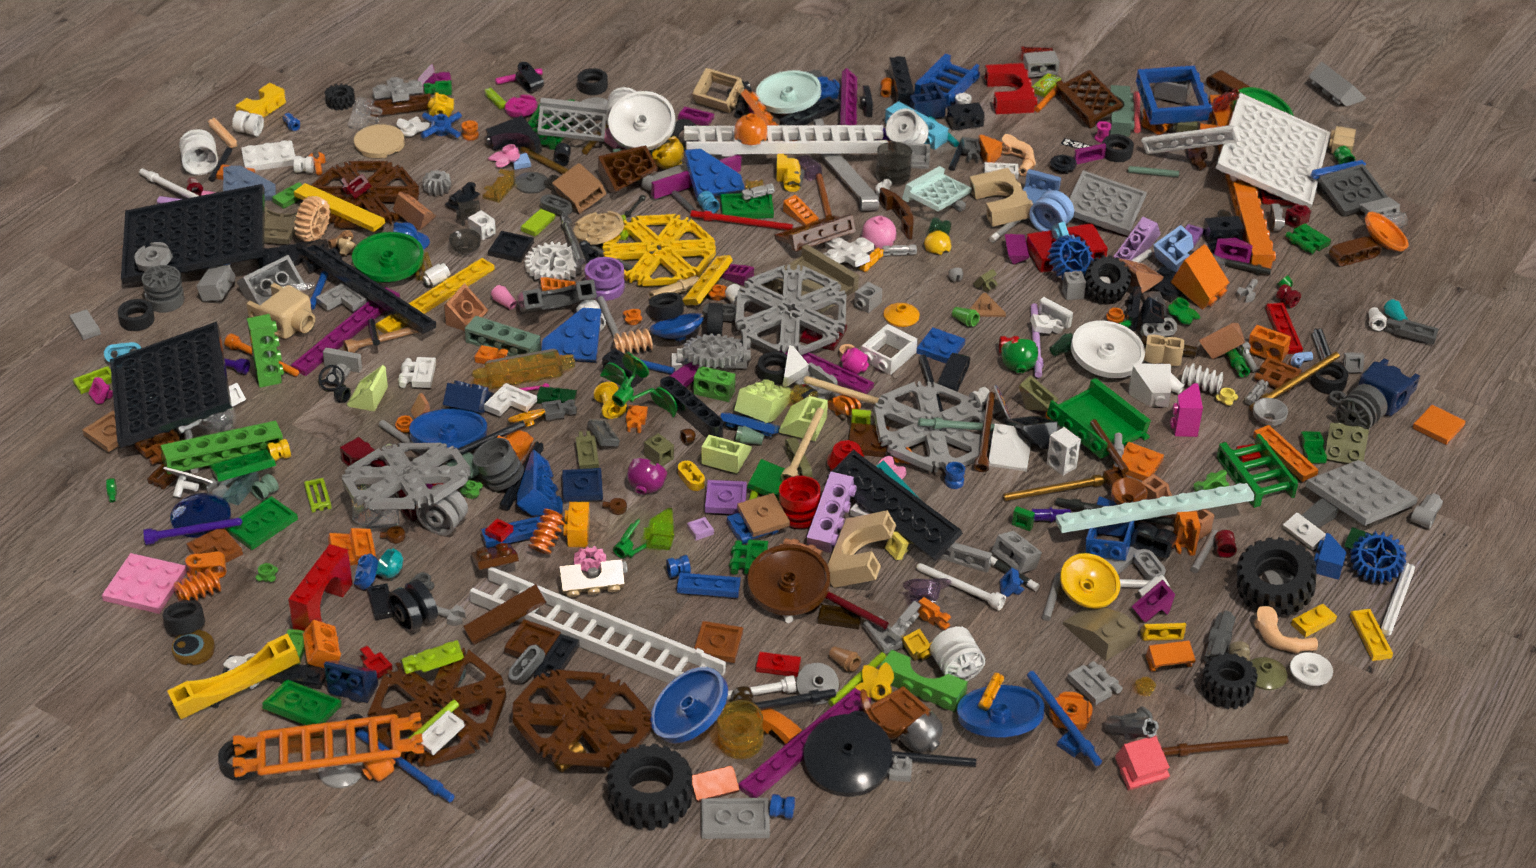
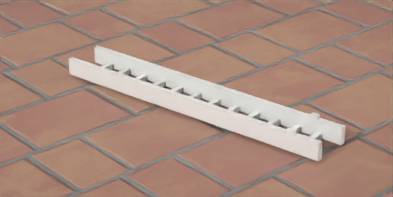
M490 567L488 569L489 581L497 583L501 587L492 596L472 588L470 590V602L492 610L506 602L500 598L508 588L521 593L535 584ZM540 586L538 588L545 598L546 604L554 607L545 618L535 614L539 609L537 608L516 620L522 623L526 619L560 631L563 635L579 639V647L666 683H670L684 673L682 669L687 662L700 667L713 668L722 676L725 674L726 662L704 653L699 648L697 650ZM561 610L572 614L564 625L553 621ZM579 617L590 621L582 632L571 628ZM596 625L608 629L600 640L589 636ZM614 632L626 636L619 647L607 643ZM633 639L644 643L637 655L625 651ZM651 647L663 651L655 662L643 658ZM669 654L681 659L674 670L662 666Z

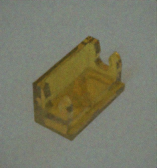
M500 169L498 173L504 174V176H498L492 186L484 187V190L488 191L483 193V199L500 203L515 185V172L513 170Z

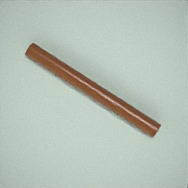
M819 173L816 175L825 217L832 216L823 176Z

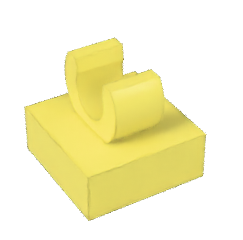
M895 531L892 538L888 539L885 549L896 560H900L908 552L907 547L911 543Z

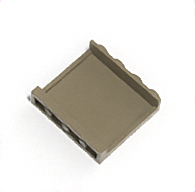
M807 244L802 247V256L788 264L792 270L797 269V265H800V271H802L803 265L837 281L841 285L840 291L845 290L847 296L858 289V274ZM777 278L763 284L764 287L783 295L784 281ZM806 279L802 282L801 296L821 289L824 286ZM831 304L816 311L819 313H823L835 304Z

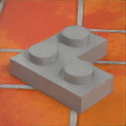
M342 283L317 296L316 302L327 311L340 304H344L351 311H355L367 303V298L346 283Z

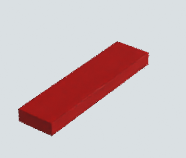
M1284 303L1266 304L1265 309L1274 331L1291 336L1288 354L1302 353L1303 347Z

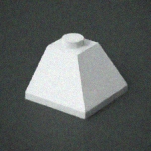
M1133 363L1129 395L1149 407H1169L1171 364Z
M995 424L989 466L1027 472L1031 442L1014 426Z

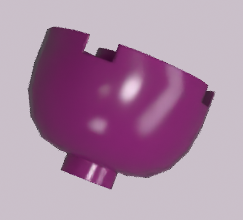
M634 458L628 467L627 479L635 489V492L645 495L646 493L658 491L666 480V469L656 463V466L649 464L651 460Z

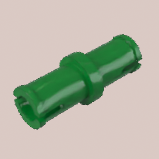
M1236 348L1232 349L1233 352L1231 350L1226 352L1225 355L1229 358L1230 365L1236 369L1239 376H1248L1250 369L1245 364L1244 357L1239 355Z

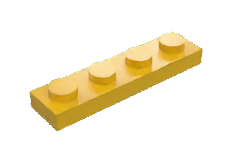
M730 255L716 256L683 298L685 306H696L702 303L704 297L711 291L714 284L720 280L721 275L733 261Z

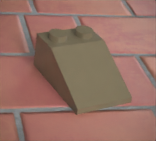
M1105 607L1098 609L1085 608L1063 621V625L1105 661L1136 643L1139 626L1127 615Z

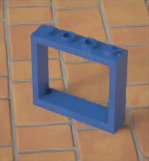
M1195 66L1137 70L1136 85L1150 125L1208 121L1209 113L1212 112V106L1208 102V95L1204 92L1203 82L1201 83L1200 73L1197 72ZM1190 80L1199 104L1198 106L1157 108L1149 83Z

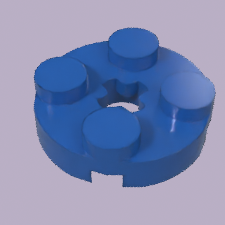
M816 77L821 85V96L818 101L828 96L834 100L837 99L840 92L839 82L835 79L833 81L828 80V77Z

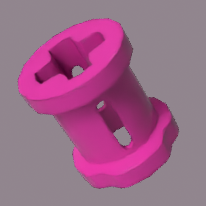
M1106 121L1097 123L1098 130L1095 140L1099 143H1102L1111 130V124Z

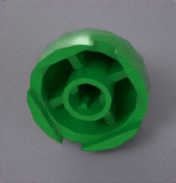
M1018 339L1017 343H1012L1011 340L1001 347L1003 363L1008 369L1017 373H1025L1030 370L1038 360V346L1036 347L1034 341Z

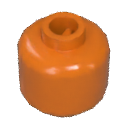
M393 758L363 762L364 768L362 772L368 780L373 778L375 781L380 782L393 773L396 762Z

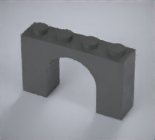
M594 279L575 282L571 286L548 291H540V288L526 290L517 296L520 314L577 305L585 300L597 298Z

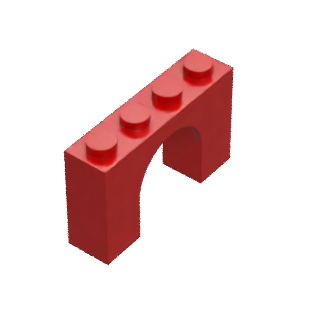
M1023 63L985 66L984 79L987 87L1006 86L1017 89L1015 91L994 92L993 107L996 115L1034 113L1035 106H1037V96H1034V87H1031V79L1028 78V70L1025 69Z
M1092 223L1067 227L1069 235H1074L1075 238L1080 237V241H1085V245L1090 246L1088 250L1093 252L1091 255L1093 259L1096 257L1100 259L1103 255L1107 257L1108 247ZM1052 230L1027 234L1028 252L1040 273L1049 272L1053 269V265H1049L1051 260L1047 258L1050 255L1048 251L1052 243L1056 241Z
M329 544L288 598L293 630L305 631L313 620L322 622L320 603L324 591L343 598L353 585L348 549Z

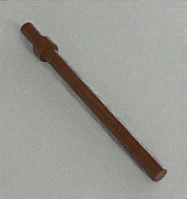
M1286 735L1192 745L1180 743L1177 746L1161 747L1164 756L1178 755L1183 757L1191 753L1284 745L1289 743V739Z

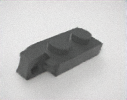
M1388 318L1385 331L1389 333H1395L1396 335L1433 345L1439 330L1438 328L1406 319L1397 321Z

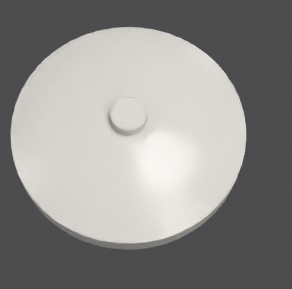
M649 91L633 92L622 97L614 104L608 118L609 129L613 139L626 149L646 145L648 150H652L661 146L672 135L676 122L675 113L670 102L663 96Z
M1092 321L1085 323L1075 331L1071 341V352L1075 360L1089 372L1102 377L1122 378L1129 376L1132 373L1133 363L1142 364L1145 356L1144 345L1140 338L1129 328L1115 322Z

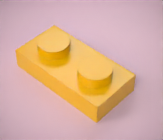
M1322 603L1292 619L1291 625L1300 634L1307 637L1336 622L1337 615Z

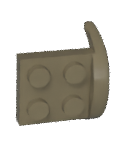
M265 207L264 243L289 245L295 231L294 221L296 220L295 215H297V212L282 214Z

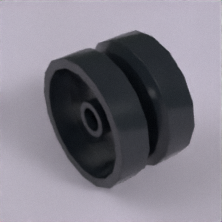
M414 579L405 584L404 588L400 587L389 592L388 600L391 611L405 631L409 633L421 628L422 623L428 624L437 619L438 609L435 600L422 581Z

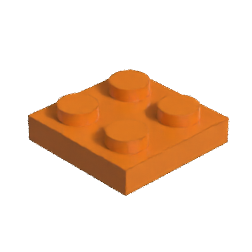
M1128 442L1122 455L1123 461L1129 468V471L1125 474L1144 481L1155 474L1163 461L1164 454Z

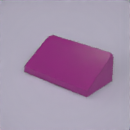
M1005 234L1008 256L1013 264L1030 258L1024 234Z

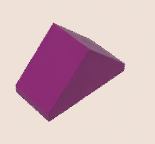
M1237 238L1218 239L1214 256L1249 263L1253 245Z

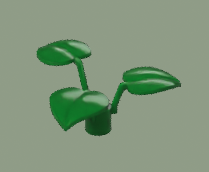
M626 352L623 355L624 366L633 372L629 379L624 370L618 365L611 362L605 365L600 377L621 386L612 396V400L616 405L623 407L628 401L633 402L635 399L651 393L652 400L658 406L668 411L674 418L677 412V404L674 397L667 390L661 387H657L656 390L650 388L633 396L634 390L631 387V382L636 374L641 378H646L649 375L648 367L642 360L630 352Z

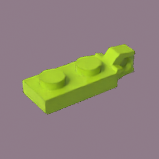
M456 640L410 655L401 660L405 673L408 674L417 670L426 672L462 660L464 657L459 642Z

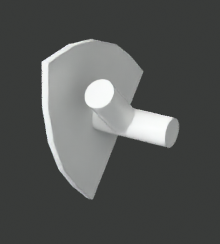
M167 467L163 468L178 477L173 496L181 498L183 488L197 491L199 488V484L186 481V479L213 483L211 480Z

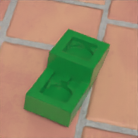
M1301 431L1305 458L1311 463H1326L1327 455L1323 448L1324 439L1321 432Z

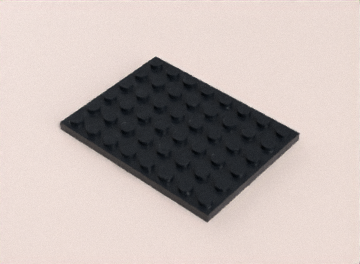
M263 184L125 210L121 265L122 283H134L142 280V275L146 271L138 269L134 256L141 247L145 246L147 248L153 242H162L168 246L172 253V259L167 265L175 267L180 273L264 257L265 188Z
M217 321L110 359L117 442L120 448L131 446L141 440L170 432L172 429L187 426L194 421L206 419L211 415L223 413L232 408L220 328Z

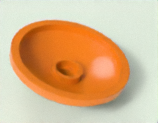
M1376 212L1367 213L1365 216L1366 228L1371 238L1379 246L1393 251H1405L1408 248L1409 244L1406 236L1392 221Z

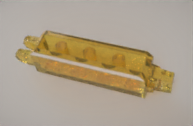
M549 349L488 360L485 363V367L473 370L472 377L475 378L473 379V384L496 389L501 388L505 383L517 385L563 376L564 370L575 367V359L572 354L559 355L558 350Z

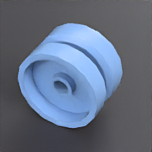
M1049 190L1032 205L1029 216L1035 228L1040 232L1053 230L1052 226L1061 222H1065V225H1067L1074 216V207L1069 197L1057 190Z

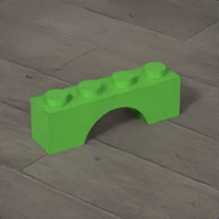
M894 650L889 652L880 665L881 667L887 662L891 666L894 673V680L891 686L898 689L904 686L913 695L953 712H956L959 701L967 693L968 681L949 673L934 679L922 677L912 669L910 657Z

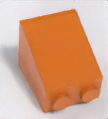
M1205 244L1183 261L1171 281L1174 286L1202 310L1208 305L1211 307L1218 297L1222 298L1228 291L1226 287L1230 283Z

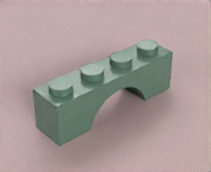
M1111 85L1110 91L1123 103V107L1111 114L1110 135L1120 134L1130 137L1131 130L1134 131L1135 121H1133V93H1130V86ZM1109 103V106H1113L1116 103Z

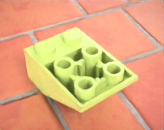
M763 380L739 390L734 410L769 423L777 419L796 396V393L790 391L789 387H779L774 385V382L771 380Z

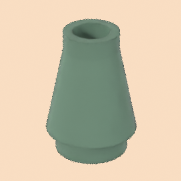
M738 426L735 441L742 444L762 445L764 434L746 426Z

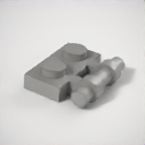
M1092 661L1088 667L1082 665L1068 673L1067 679L1094 705L1111 697L1112 690L1119 694L1123 689L1118 684L1119 681L1114 676L1111 677L1106 673V669L1095 661Z

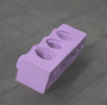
M830 472L807 535V545L812 544L817 549L831 553L833 546L836 545L839 535H837L838 531L843 528L845 522L843 517L845 513L849 512L850 498L854 497L856 492V485H854V478L852 476Z

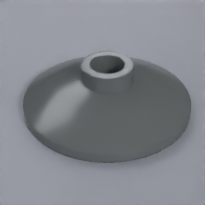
M526 172L515 179V187L523 193H539L549 185L548 178L539 172Z

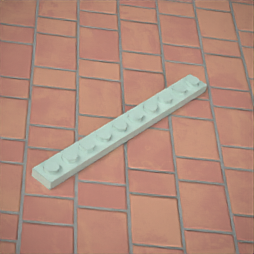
M1240 483L1233 486L1199 490L1192 493H1181L1174 496H1163L1133 503L1056 515V523L1061 533L1177 514V512H1189L1253 501L1254 493L1247 483Z

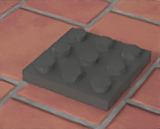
M1364 164L1322 175L1318 179L1320 185L1343 216L1362 211L1360 204L1388 197Z

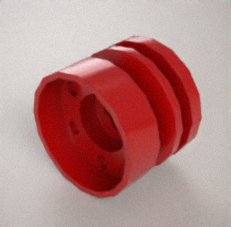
M808 476L789 477L779 486L780 505L790 521L789 526L794 528L810 527L821 499V487L815 479Z

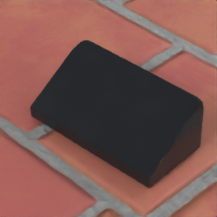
M1148 297L1141 307L1142 323H1164V305Z

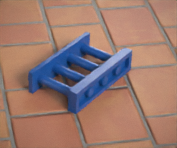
M945 53L915 83L914 95L921 94V84L937 82L939 87L950 90L948 93L942 91L946 99V108L948 109V106L956 103L955 96L957 94L964 93L979 79V65L976 64L971 70L953 65L950 62L951 55ZM951 70V71H954V72L963 74V75H965V76L962 78V77H959V76H956V75L947 73V71ZM945 78L957 82V84L953 85L939 79Z

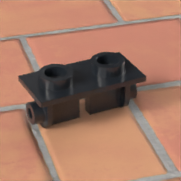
M466 183L462 190L459 189L449 196L448 202L445 205L457 211L461 210L480 195L479 192L475 191V183Z

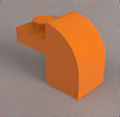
M521 430L511 433L505 438L509 440L520 461L528 453L534 440L531 435Z

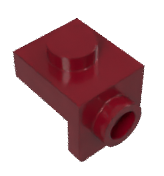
M363 173L350 183L345 178L341 179L344 184L342 186L344 191L348 195L351 193L355 199L372 187Z

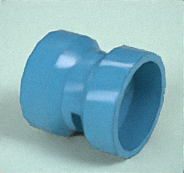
M710 191L702 192L697 198V202L704 212L706 210L716 213L719 210L720 204Z

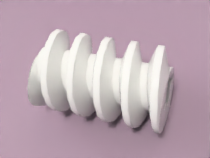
M1192 363L1190 367L1188 365L1185 367L1181 383L1185 385L1188 381L1189 387L1194 383H1198L1199 389L1202 386L1203 391H1207L1209 388L1210 393L1213 394L1217 390L1218 394L1223 382V372L1216 376V370H1213L1209 374L1208 367L1203 372L1201 365L1196 370L1195 363Z

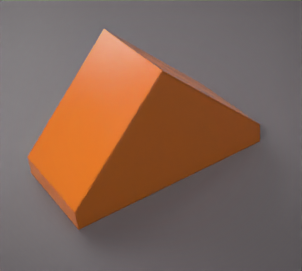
M979 135L980 155L984 164L986 162L995 163L1001 157L1003 142L985 135Z

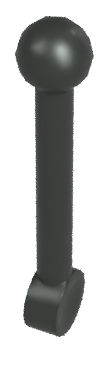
M640 195L639 200L629 211L624 212L626 218L631 217L634 209L641 202L645 201L646 197L644 195Z

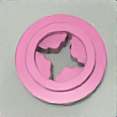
M586 546L585 549L579 548V551L574 553V564H580L582 571L588 572V569L593 567L598 569L600 563L606 561V554L603 553L602 549H597L596 546L593 548Z

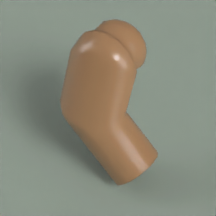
M344 230L337 238L328 240L329 247H338L336 244L338 238L348 239L349 236L353 240V233L350 230Z

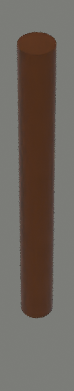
M1092 420L1090 422L1091 427L1100 438L1108 443L1106 449L1123 474L1127 473L1129 468L1097 420Z

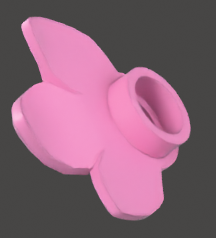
M514 144L506 145L503 147V151L494 153L488 160L496 161V167L498 168L504 167L509 162H514L520 157L519 150Z

